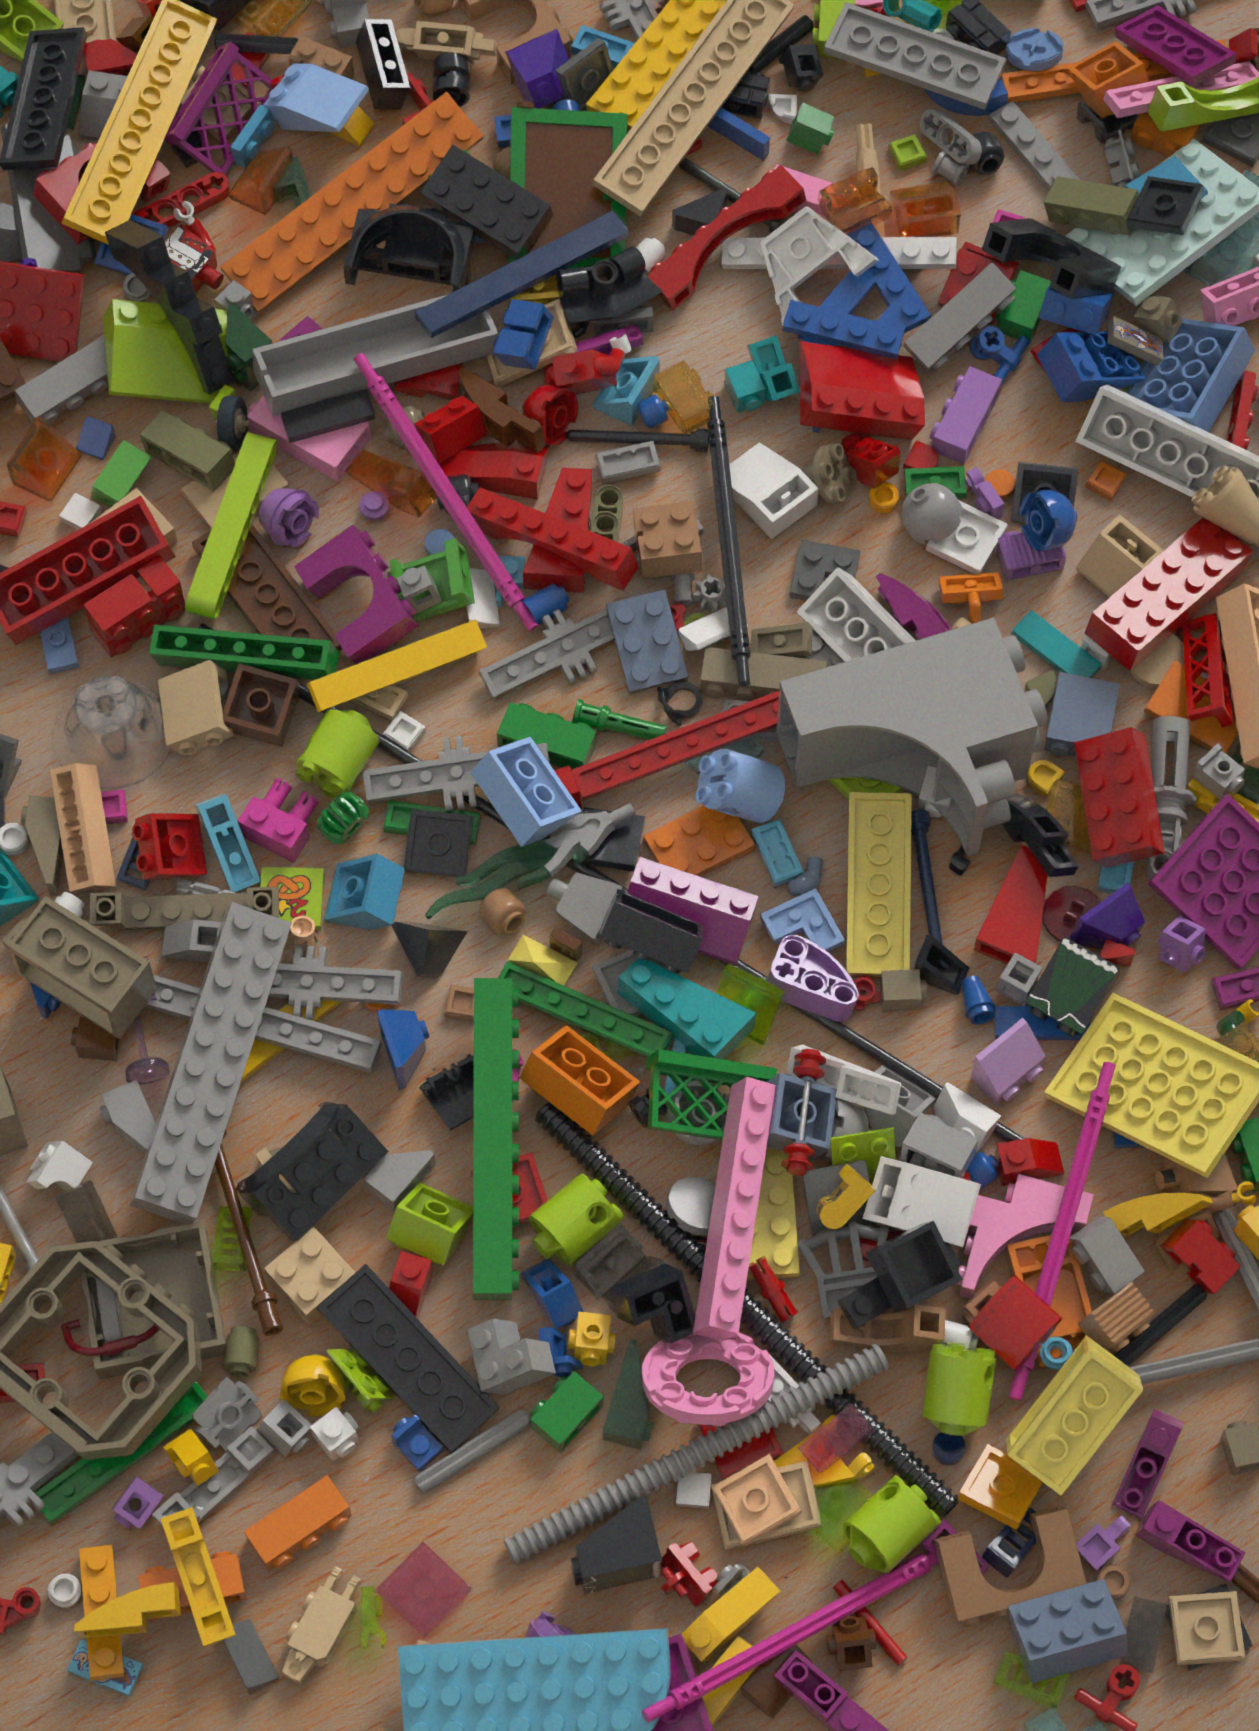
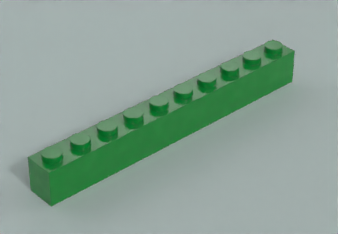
M474 978L473 1300H512V1290H519V1271H512V1258H519V1239H512V1226H519V1207H512V1195H519V1175H512V1163H519V1144H512V1132H519V1112H512V1100H519V1081H512V1069H519V1050H512V1038H519V1019H512V1008H519V988H512V978Z

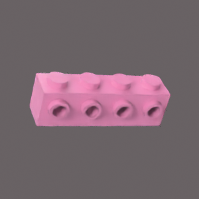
M1259 267L1200 290L1204 320L1206 322L1235 326L1259 317Z

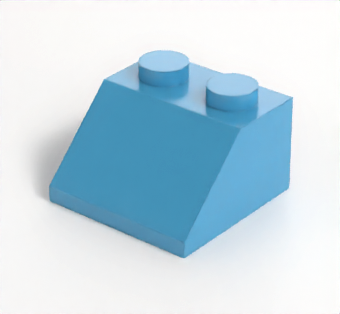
M379 854L337 863L324 920L328 923L369 930L391 926L396 916V906L402 888L405 868Z

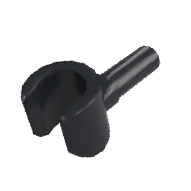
M962 845L952 855L949 864L950 870L959 876L965 873L971 863L970 860L964 857L966 853Z

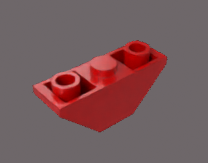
M852 433L842 439L840 444L843 446L849 464L855 469L857 480L861 484L876 488L898 474L901 455L898 447L860 433Z

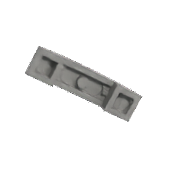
M252 1426L249 1427L227 1447V1452L215 1462L219 1469L218 1473L199 1486L193 1482L180 1494L176 1492L152 1516L163 1527L160 1518L193 1507L198 1523L201 1522L238 1490L267 1460L274 1449Z

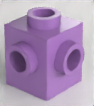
M1179 915L1162 931L1159 937L1158 945L1160 950L1158 960L1183 973L1194 964H1199L1206 951L1203 947L1206 929Z

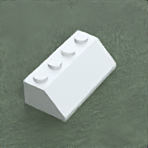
M838 567L797 611L845 662L916 641L851 574Z

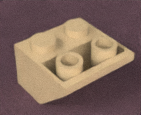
M1119 514L1099 533L1076 566V570L1110 598L1164 550Z

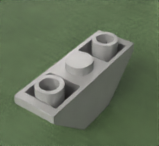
M190 920L165 926L161 957L209 962L222 922Z

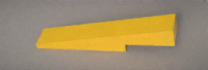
M475 619L307 683L317 711L321 712L479 653L486 649L487 645Z

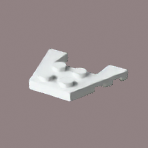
M807 206L760 242L769 277L772 278L775 300L777 305H779L782 315V326L790 300L801 302L794 289L840 254L852 273L857 277L879 261L876 256Z

